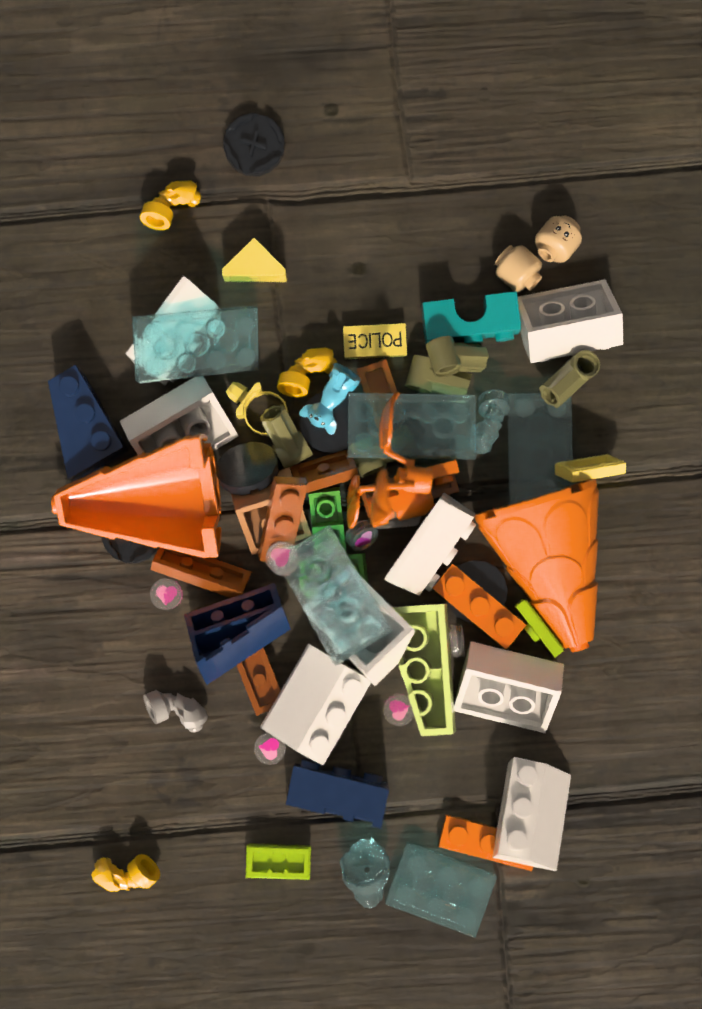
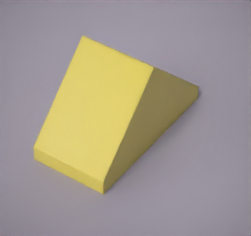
M255 238L222 268V276L225 282H287L286 269Z

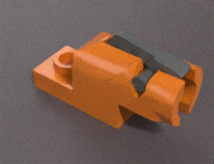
M456 460L426 467L431 468L433 471L432 481H434L435 486L453 482V475L459 473ZM388 490L390 505L395 515L382 524L372 525L373 528L376 527L377 529L417 526L421 516L427 514L435 506L431 490L429 494ZM368 497L366 502L371 518L372 497Z

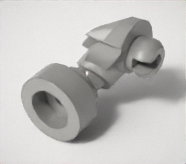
M158 690L143 696L147 711L155 724L169 719L170 711L173 710L179 716L181 724L185 726V729L195 733L203 728L204 723L208 719L205 708L194 698L190 699L177 693V696H174L172 693H161Z

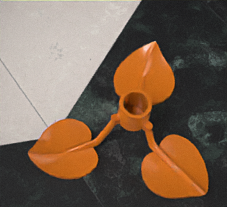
M396 392L388 400L382 411L379 422V448L383 449L384 454L405 464L404 468H398L395 483H388L386 469L379 471L376 485L360 486V475L353 476L347 492V525L350 529H353L357 523L360 496L364 492L374 491L371 503V523L379 525L395 515L390 505L388 490H402L421 494H429L433 480L432 469L414 466L415 460L406 459L391 449L393 408L400 393Z

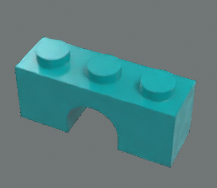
M517 292L485 295L483 299L484 316L475 322L464 321L457 315L454 299L423 302L421 312L425 345L431 340L442 336H451L454 342L464 341V343L476 344L483 343V338L495 337L497 342L513 340L514 335L519 334L521 330Z

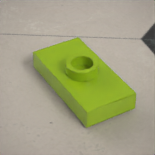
M522 599L514 605L528 623L524 629L534 642L540 639L555 658L564 651L563 646L526 599Z
M247 844L246 878L310 880L311 845Z

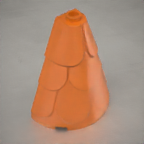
M206 434L187 435L151 452H143L111 468L108 466L103 467L58 488L55 494L52 495L51 507L53 513L58 515L59 525L113 540L117 537L154 548L161 547L202 558L218 557L222 533L221 527H217L220 519L219 514H222L219 480L216 475V460L211 443L203 442L207 441Z
M596 479L564 487V489L505 507L503 505L477 513L474 516L478 529L504 562L506 570L530 599L529 604L563 648H570L571 652H578L589 648L588 642L594 639L598 582L595 580L598 552L599 490Z

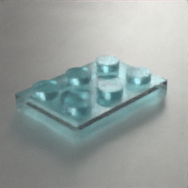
M406 842L385 904L476 938L497 875Z

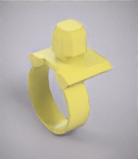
M232 382L226 393L236 404L241 403L236 409L237 418H245L247 425L253 432L261 436H268L267 433L254 430L249 425L247 420L249 403L255 397L273 395L284 403L288 412L285 401L276 393L262 391L260 382L254 384L249 392H247L248 388L242 384Z

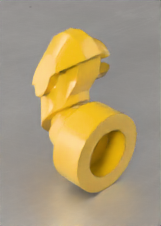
M192 181L171 182V184L165 187V190L158 193L159 197H155L153 201L146 202L143 205L140 214L141 222L155 230L168 229L173 218V211L169 208L171 205L188 204L190 207H195L199 204L201 194L196 191L197 184Z
M327 347L308 349L302 354V357L294 361V366H290L288 371L280 374L277 384L278 391L290 397H305L310 386V379L306 374L308 372H325L329 374L334 367L333 364L337 363V360L333 357V350Z
M144 854L137 855L128 864V872L118 869L112 864L110 858H100L96 861L95 870L91 874L95 883L110 892L119 890L130 891L131 887L148 889L160 879V870L157 864Z

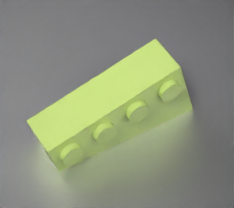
M447 604L392 607L415 630L398 664L420 735L454 734L456 725Z

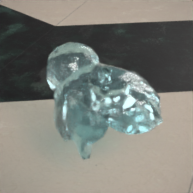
M373 838L361 839L350 847L349 852L344 853L339 863L343 881L347 888L354 892L355 900L364 908L371 909L376 907L383 898V888L389 877L390 858L385 852V848ZM366 867L370 869L368 873L364 871Z

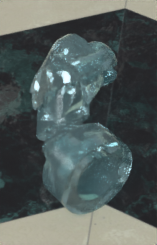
M496 389L485 391L478 397V411L485 419L475 426H471L467 438L470 450L477 454H487L492 450L493 443L499 437V430L502 427L500 422H503L504 417L510 411L509 396L504 391Z

